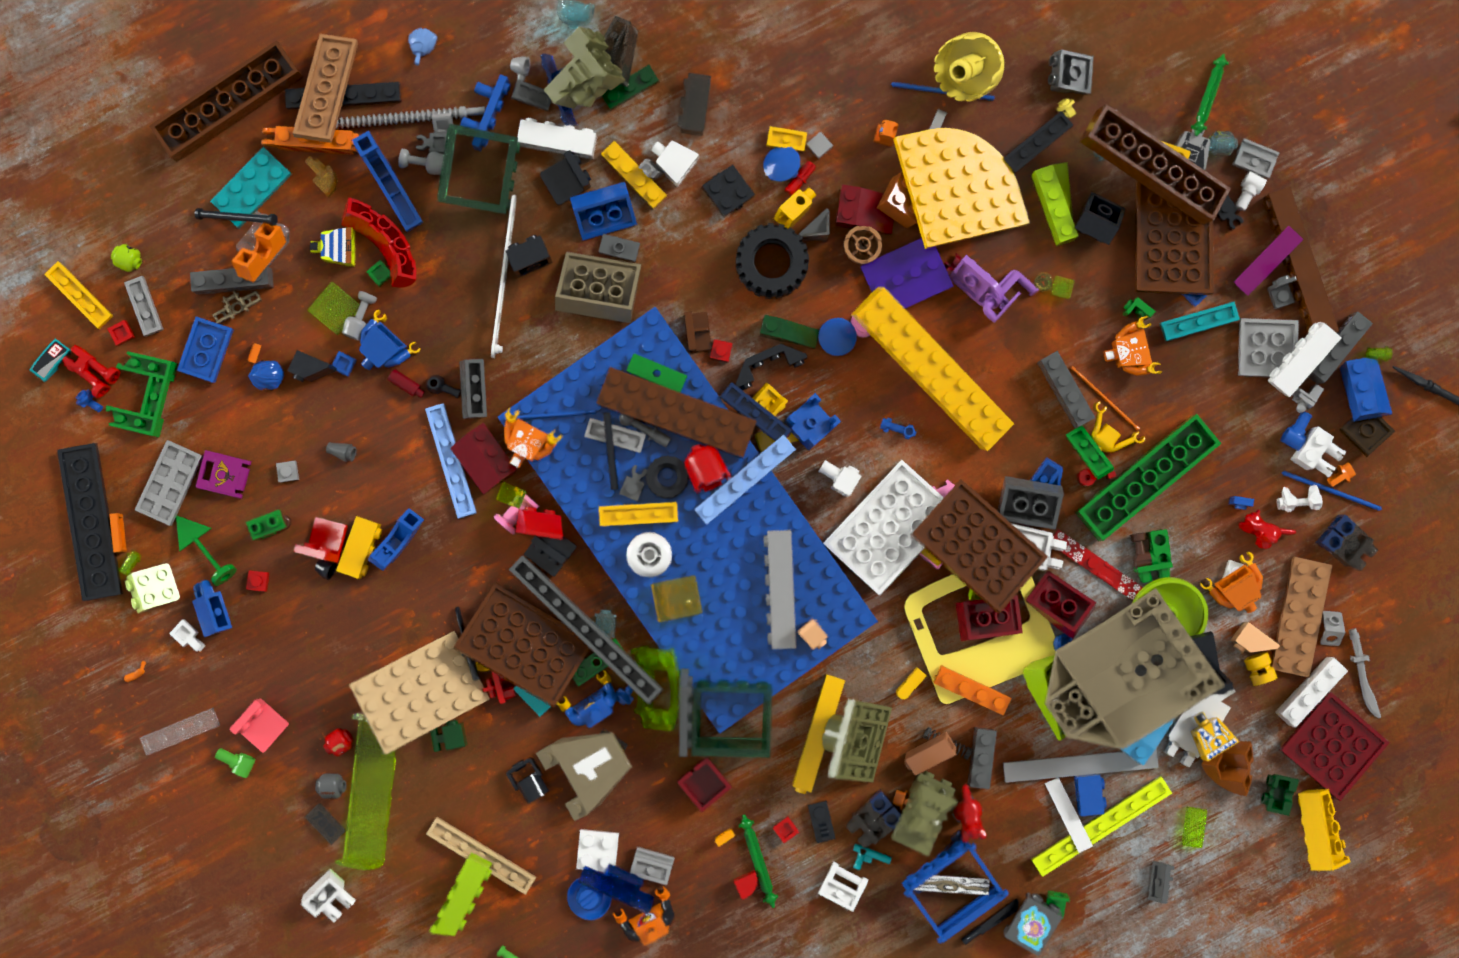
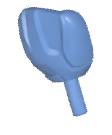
M420 28L414 30L408 36L410 48L413 54L416 55L415 65H419L421 56L429 54L436 45L437 36L428 29Z

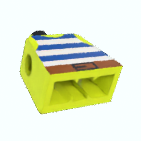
M352 227L321 232V241H311L310 251L311 253H321V259L324 262L355 267V230Z

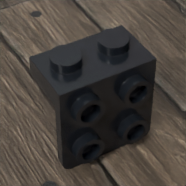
M570 150L564 153L565 158L540 173L543 182L557 205H562L569 201L570 197L577 196L591 188L589 183L591 177L586 170L582 171L579 166L582 162L578 155H573Z

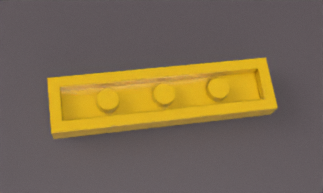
M615 141L601 153V156L652 209L657 207L667 197L661 188L644 174L642 169Z
M57 261L44 274L98 329H101L113 317L61 262Z
M677 502L600 506V526L678 522Z

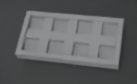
M167 440L135 511L172 526L200 466L203 455Z

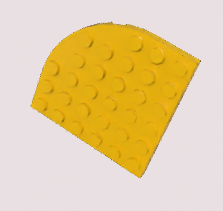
M952 128L929 129L897 136L893 139L925 249L1008 230L1030 223L1020 188L1012 169L1005 162L1003 156L985 140L969 132Z

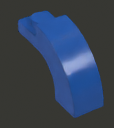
M408 508L397 520L385 540L369 556L368 560L384 571L406 548L424 519Z

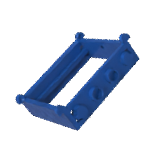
M963 839L956 841L951 848L939 853L937 858L930 863L924 864L919 871L909 875L902 882L906 889L904 895L906 897L911 896L939 935V938H937L939 943L947 941L1009 894L1007 889L1002 891L975 852L976 845L974 842L970 845L969 842L965 843ZM969 850L993 886L989 889L988 895L981 894L937 926L912 891Z

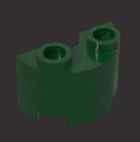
M1269 774L1266 779V793L1264 792L1261 797V803L1265 804L1266 811L1289 816L1293 805V794L1297 790L1299 779Z

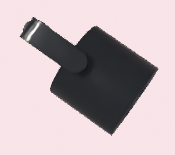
M532 757L512 765L513 768L506 773L514 789L521 792L527 804L549 791L541 778L543 773ZM530 762L535 772L517 783L511 773L519 771Z

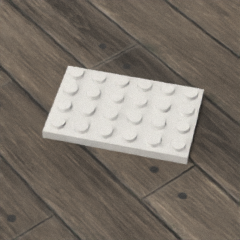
M901 460L823 544L880 596L923 551L924 547L910 535L944 497Z

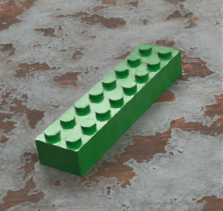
M1198 414L1192 415L1078 508L1075 514L1098 542L1104 541L1222 443Z

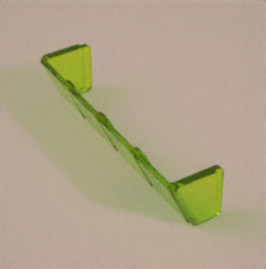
M356 713V715H352V719L359 721L344 853L342 859L335 860V864L360 870H371L383 866L385 859L386 832L389 823L391 789L393 787L396 761L395 751L397 749L385 755L364 713Z

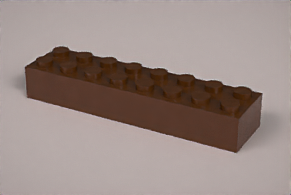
M276 40L149 127L169 156L178 162L303 78V76Z
M1107 104L1096 110L1079 141L1202 225L1214 221L1231 189Z
M612 367L609 368L596 403L600 407L619 414L628 415L638 421L698 443L713 446L717 450L742 459L757 422L751 418Z

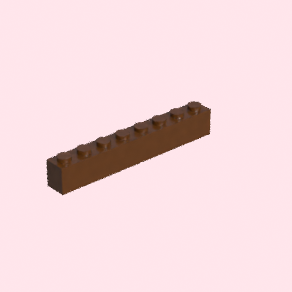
M1291 187L1263 197V206L1269 213V223L1275 231V239L1288 226L1304 239L1282 262L1287 266V275L1290 278L1295 276L1297 278L1296 281L1292 282L1294 287L1293 294L1295 300L1299 302V312L1302 319L1305 320L1307 335L1309 334V328L1318 322L1325 323L1336 333L1339 332Z

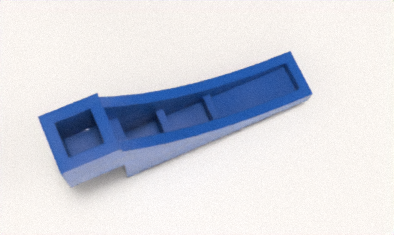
M367 131L353 139V144L406 232L423 223L422 219L371 133Z

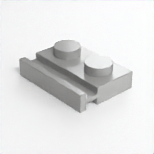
M1244 138L1233 166L1269 179L1279 152Z
M637 846L630 875L667 885L675 857Z

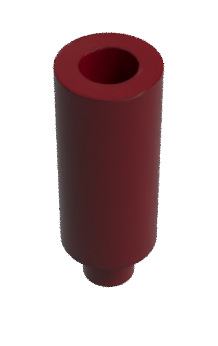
M394 369L388 377V381L412 397L416 395L422 398L425 394L420 389L421 385L397 369Z

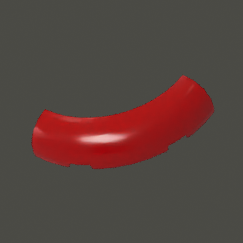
M348 198L341 225L352 227L355 231L367 237L381 251L390 269L391 287L402 288L411 286L416 281V263L410 252V245L400 229L384 214L381 216L372 210L370 205L353 198Z

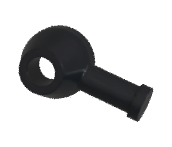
M432 375L426 381L428 391L433 394L445 392L455 396L457 399L461 395L460 389L446 385L444 378L439 375ZM436 380L437 385L432 387V381Z
M319 560L315 566V571L324 579L330 580L336 571L337 564L328 560Z

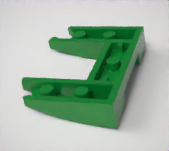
M128 351L127 354L131 358L125 365L118 363L116 368L149 376L141 411L137 413L106 405V412L112 411L114 422L109 423V426L160 438L164 422L161 415L170 381L174 382L178 363Z

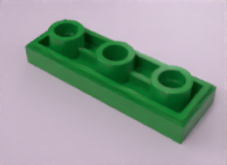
M635 353L626 370L628 373L680 393L687 379V375ZM660 371L661 374L659 377H655L653 373Z
M614 638L613 641L622 648L617 639ZM594 652L582 661L573 676V680L579 687L608 667V665ZM594 659L600 660L599 666L594 665Z

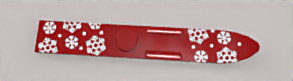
M1059 529L1053 535L1054 539L1067 542L1066 550L1060 551L1061 553L1129 599L1134 600L1135 596L1143 588Z

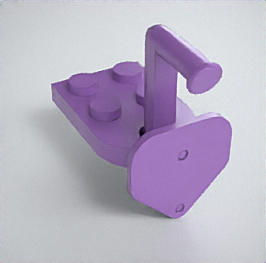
M967 255L949 276L953 283L983 307L984 314L993 323L1004 314L1021 294L1018 292L1010 301L1004 296L1016 281L1029 292V296L1039 291L1017 270L1010 271L998 283ZM999 306V308L1001 309V311H1000V313L997 315V314H996L993 310H991V309H996V308Z

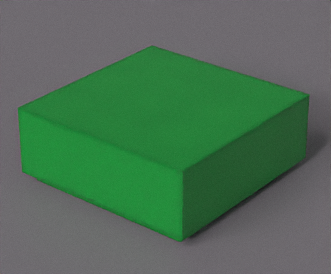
M381 260L366 271L379 287L391 278L390 270Z

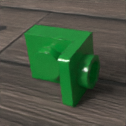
M1138 297L1134 300L1130 299L1123 307L1125 309L1123 312L1124 316L1129 315L1134 309L1138 317L1148 316L1146 319H1149L1156 312Z

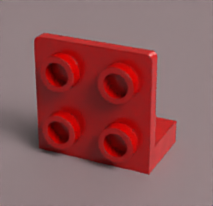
M316 517L309 543L304 542V546L296 544L294 552L338 563L348 526Z

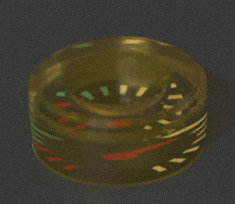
M1045 272L1038 274L1034 279V286L1039 289V292L1049 291L1054 283L1052 276Z

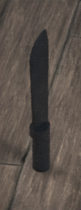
M1016 898L984 923L961 938L962 942L967 945L980 934L983 935L1014 914L1019 907L1018 899Z

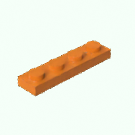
M941 665L933 681L934 684L1001 715H1004L1012 699Z

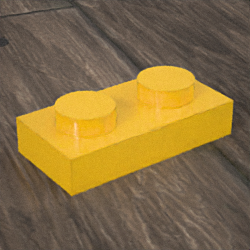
M770 126L767 147H792L797 152L804 153L807 132Z

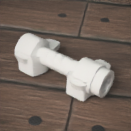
M1317 485L1309 487L1308 498L1296 499L1289 489L1284 487L1281 492L1282 497L1277 499V508L1286 512L1293 511L1296 506H1310L1311 509L1320 510L1323 503Z

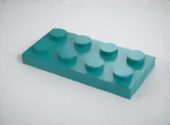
M262 147L210 202L221 212L254 214L292 174ZM230 220L238 228L246 222Z

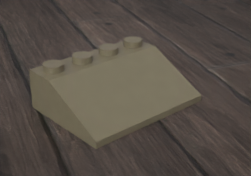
M566 252L555 296V310L631 323L641 264Z

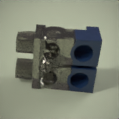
M1346 514L1338 515L1328 527L1329 529H1326L1315 542L1330 552L1344 566L1352 567L1357 571H1361L1366 566V562L1360 558L1363 553L1368 557H1373L1378 551L1373 544L1374 540Z
M880 789L852 814V818L848 821L846 827L852 834L859 828L865 832L857 839L865 848L871 843L876 844L894 830L901 813Z

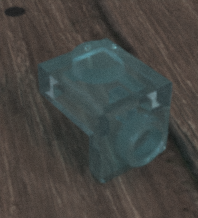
M600 610V614L595 613L596 624L610 638H615L616 615L611 614V610Z

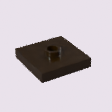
M1352 417L1339 429L1366 457L1395 432L1382 417L1355 422Z

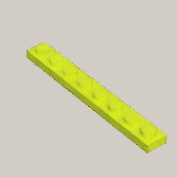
M1159 776L1105 811V814H1100L1083 825L1092 845L1171 795L1172 792L1164 779ZM1069 834L1031 860L1043 877L1079 854Z

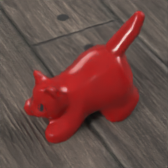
M1260 510L1246 514L1245 522L1238 524L1241 530L1256 536L1255 544L1262 549H1269L1272 544H1276L1281 535L1290 536L1296 534V530L1279 528L1274 524L1265 522L1260 517Z
M964 785L962 791L963 800L954 807V816L957 820L961 821L962 839L967 843L970 838L985 839L987 836L980 819L983 811L981 804L971 798L968 786Z

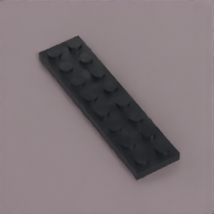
M91 443L58 449L57 453L82 601L121 595L123 591L116 552H113L110 515L98 444Z

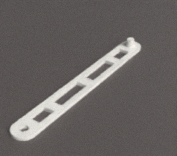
M512 195L505 250H508V246L511 245L516 195ZM505 251L491 358H495L496 354L503 351V346L498 345L497 342L509 260Z

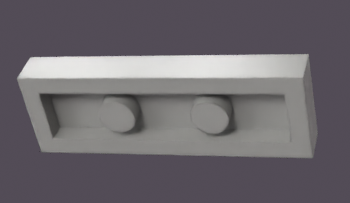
M140 276L124 282L143 335L147 337L163 331V326L145 278Z
M590 418L584 437L606 443L604 422ZM612 425L614 446L641 453L646 434Z

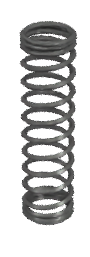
M928 727L923 738L929 740L934 731L933 738L937 736L936 730L932 731V728ZM955 740L953 743H955L956 747L960 744L956 755H958L959 751L964 746L963 752L960 757H962L964 752L966 751L964 759L968 760V758L971 755L972 748H965V745L961 746V743L957 744V741Z

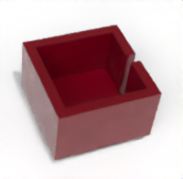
M708 755L694 766V772L690 769L677 780V783L701 812L732 788L730 782Z

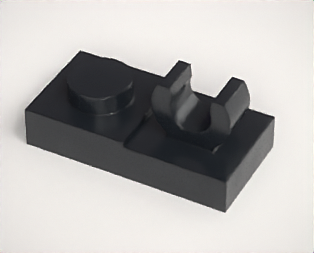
M827 801L808 804L816 842L820 843L836 839Z

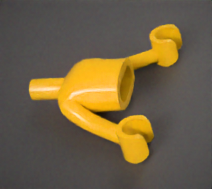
M1100 401L1094 403L1093 409L1097 412L1091 437L1101 451L1114 453L1134 442L1143 443L1145 441V436H1142L1138 441L1136 436L1139 432H1134L1131 438L1115 445L1121 434L1106 423L1101 428L1102 415L1107 407L1104 406L1099 410L1098 405Z

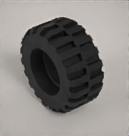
M768 223L766 226H757L755 230L751 229L747 236L742 238L737 249L736 270L741 283H744L747 290L754 292L756 296H764L765 299H771V297L778 299L784 295L788 296L793 290L801 285L808 269L809 254L807 253L806 244L802 241L803 238L795 234V230L792 228H785L783 224L778 226L774 225V223ZM764 245H779L788 252L790 266L783 276L774 279L766 278L756 270L754 257L756 252Z

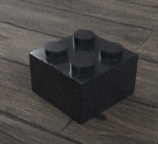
M1091 192L1081 209L1075 229L1096 238L1101 243L1110 245L1120 228L1126 208Z
M532 235L526 238V242L511 244L508 246L509 249L505 250L518 278L553 263L541 235L538 237Z

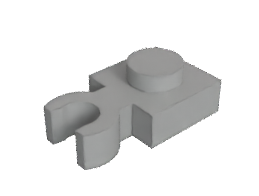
M645 159L639 166L649 178H659L663 173L651 159Z

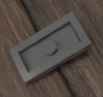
M1158 861L1152 862L1149 900L1168 904L1169 881H1173V877H1170V872L1174 870V866Z

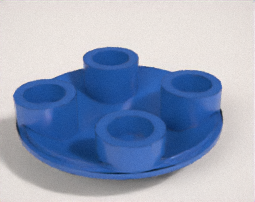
M776 147L766 155L763 163L764 171L772 181L782 182L793 179L798 175L800 156L792 147Z
M833 318L826 321L819 331L821 347L827 354L841 356L850 352L857 340L854 326L843 318Z

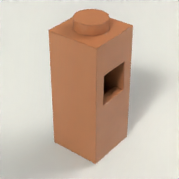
M945 732L906 752L905 765L916 776L955 756L956 746L948 733Z

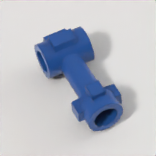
M888 417L882 420L880 429L883 432L888 433L889 430L903 434L904 439L907 440L916 435L913 425L909 424L904 427L892 423V419Z

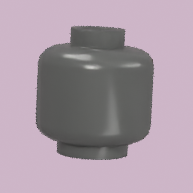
M324 773L316 781V792L324 799H338L346 790V781H343V777L340 774Z

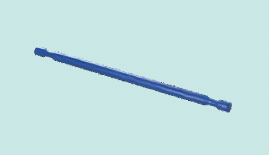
M596 410L521 415L517 418L533 419L583 415L587 413L596 414Z

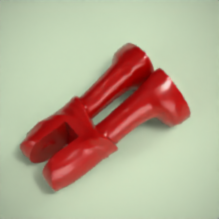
M74 345L70 350L79 358L75 362L68 356H64L62 359L64 366L91 384L93 387L91 393L95 398L103 397L109 392L111 387L89 371L90 367L111 385L117 382L121 371L116 367L107 368L96 361L97 358L86 350Z

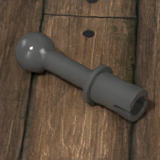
M620 414L619 421L622 425L635 427L650 436L649 441L653 440L665 448L672 439L657 430L658 427H655L653 430L633 417L625 414Z

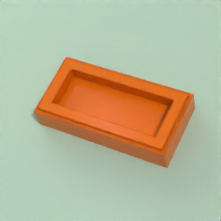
M120 513L109 514L113 552H126L123 515Z

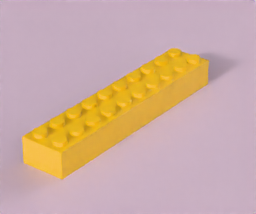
M877 287L851 314L980 449L989 451L1014 425L1008 416L884 287Z

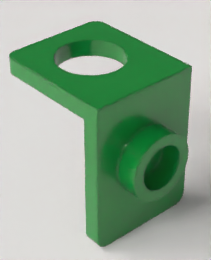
M1048 890L1046 903H1053L1058 906L1064 918L1066 902L1070 900L1068 894Z

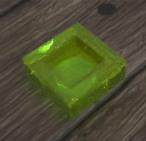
M1055 276L1050 295L1069 300L1075 280Z

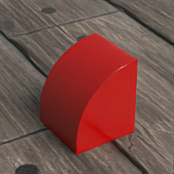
M755 870L734 879L742 900L749 897L756 888L757 874Z

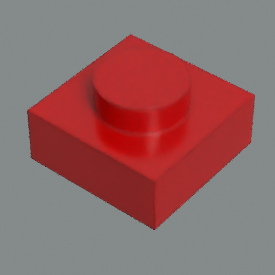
M126 320L107 328L116 346H120L135 338Z
M714 339L710 359L729 363L733 343Z
M249 570L246 589L267 592L269 572Z
M789 816L772 827L783 843H786L799 833V830Z

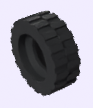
M670 455L654 459L646 471V482L649 489L660 498L671 499L677 497L685 490L689 481V475L684 463L677 457ZM667 467L672 468L677 474L676 482L669 487L662 486L658 481L659 471Z

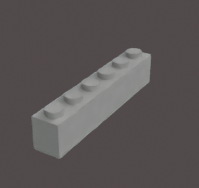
M791 530L767 531V535H764V547H768V555H764L765 567L769 566V574H765V584L769 586L770 594H766V606H770V613H767V625H771V633H768V645H772V649L796 648Z

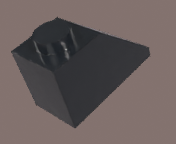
M297 350L288 371L294 374L293 378L304 382L305 379L312 382L335 372L337 368Z

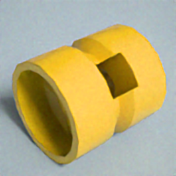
M1268 652L1258 653L1244 659L1247 670L1251 671L1250 678L1253 686L1262 685L1277 679L1274 667H1270L1271 659ZM1265 668V671L1257 672V670Z

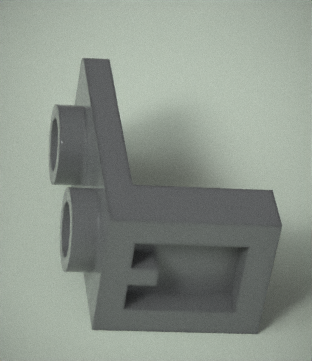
M1287 275L1278 278V280L1272 282V286L1267 288L1274 309L1294 303L1288 284L1296 281V276L1290 278Z

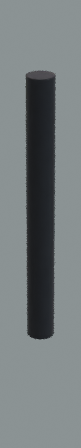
M604 412L603 421L611 490L618 489L611 413Z

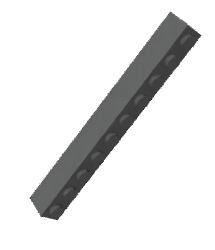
M521 556L509 569L648 704H651L664 691L644 669L527 557Z

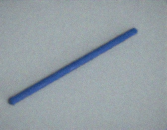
M897 82L891 83L893 87L947 94V92H943L940 88ZM984 95L979 99L993 101L995 97L990 95Z
M1282 472L1284 476L1311 486L1317 485L1321 490L1378 511L1382 510L1381 506L1292 473Z

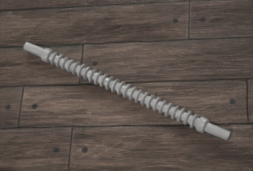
M461 106L459 109L454 107L453 110L451 108L448 110L443 108L442 111L440 109L438 111L433 109L431 112L428 109L427 112H424V110L419 112L417 110L416 113H413V111L408 113L406 111L405 114L402 112L397 114L395 112L394 115L391 113L389 115L384 113L383 116L381 114H378V116L373 114L372 117L370 115H367V117L362 115V118L351 116V119L348 117L343 119L341 117L337 121L336 129L338 130L339 127L342 129L347 127L349 129L350 126L352 128H355V126L359 128L360 125H363V127L368 125L370 127L371 124L374 126L379 124L381 126L382 123L385 125L390 123L392 125L393 122L396 124L401 122L403 124L404 121L406 123H409V121L414 123L415 120L417 122H420V120L425 122L426 119L428 121L432 119V114L451 113L455 119L458 117L462 119L471 115H483L486 109L485 107L466 108Z

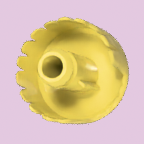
M967 32L950 39L939 49V54L935 57L934 71L938 72L935 79L936 82L941 83L940 89L943 92H947V96L950 98L955 97V100L961 102L965 100L968 102L974 101L991 92L999 84L1004 73V57L1000 47L992 38L978 32Z

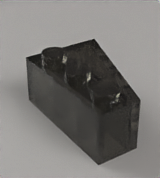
M615 16L604 35V41L609 46L605 52L610 55V61L613 65L618 66L622 71L621 75L625 81L620 83V85L628 88L638 30L630 21Z

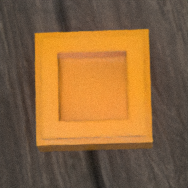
M728 828L715 837L718 847L733 838L735 833L731 828Z

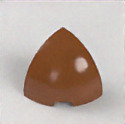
M1239 741L1211 760H1203L1201 765L1204 771L1216 784L1232 793L1242 796L1248 795L1252 781V775L1250 774V765L1253 763L1251 741Z

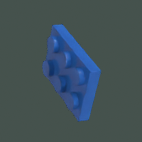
M195 317L177 371L215 383L234 329Z

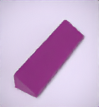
M1288 226L1233 283L1249 296L1304 239Z

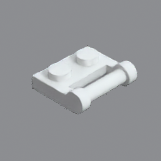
M833 862L818 894L853 912L868 883V879L865 877L860 878L839 867V864ZM835 873L857 884V889L854 890L833 879Z

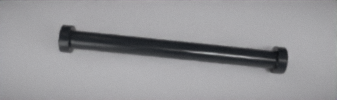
M197 208L194 212L195 218L198 220L203 218L268 223L271 226H275L278 222L276 214L268 216L205 211L202 208Z

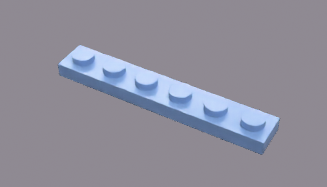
M782 435L694 510L708 524L796 449Z

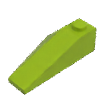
M1053 655L1032 662L1023 671L1028 689L1058 741H1062L1066 735L1045 705L1055 657Z

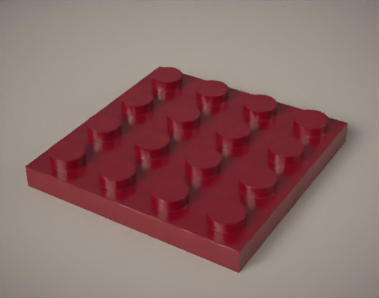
M1328 692L1279 750L1324 789H1329L1330 794L1334 798L1341 801L1390 742L1332 692Z

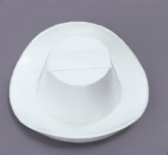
M649 532L640 534L628 546L627 561L629 566L641 576H658L668 568L671 562L672 552L670 545L659 534Z

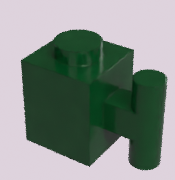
M458 720L446 722L447 725L442 727L443 734L441 735L438 734V728L431 730L430 734L434 752L441 751L440 743L443 742L445 743L446 750L465 747L467 739L464 723H458Z

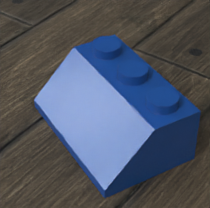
M625 182L570 197L582 240L637 225Z
M1360 358L1346 361L1340 367V372L1353 421L1392 415L1378 360Z

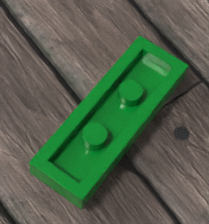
M1083 425L1066 434L1067 440L1097 480L1114 471V466Z

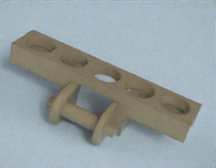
M234 290L233 295L227 298L223 296L224 300L222 302L226 303L225 308L212 314L217 324L229 318L235 319V315L244 310L246 312L249 311L248 308L262 301L258 292L254 291L243 298H239V292L236 293ZM257 295L258 299L251 301V297ZM236 298L237 302L230 305L228 301ZM244 300H249V304L246 305ZM237 304L241 306V309L239 311H235L234 309L235 305ZM222 313L224 317L218 320L217 316Z

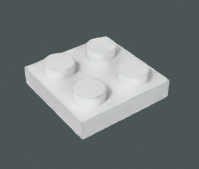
M581 829L576 869L615 873L619 833Z

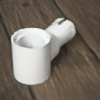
M1249 171L1242 181L1243 192L1236 203V207L1245 211L1252 197L1260 194L1267 180Z

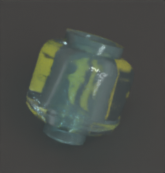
M1215 131L1208 137L1210 140L1209 151L1214 156H1229L1238 145V140L1231 131Z

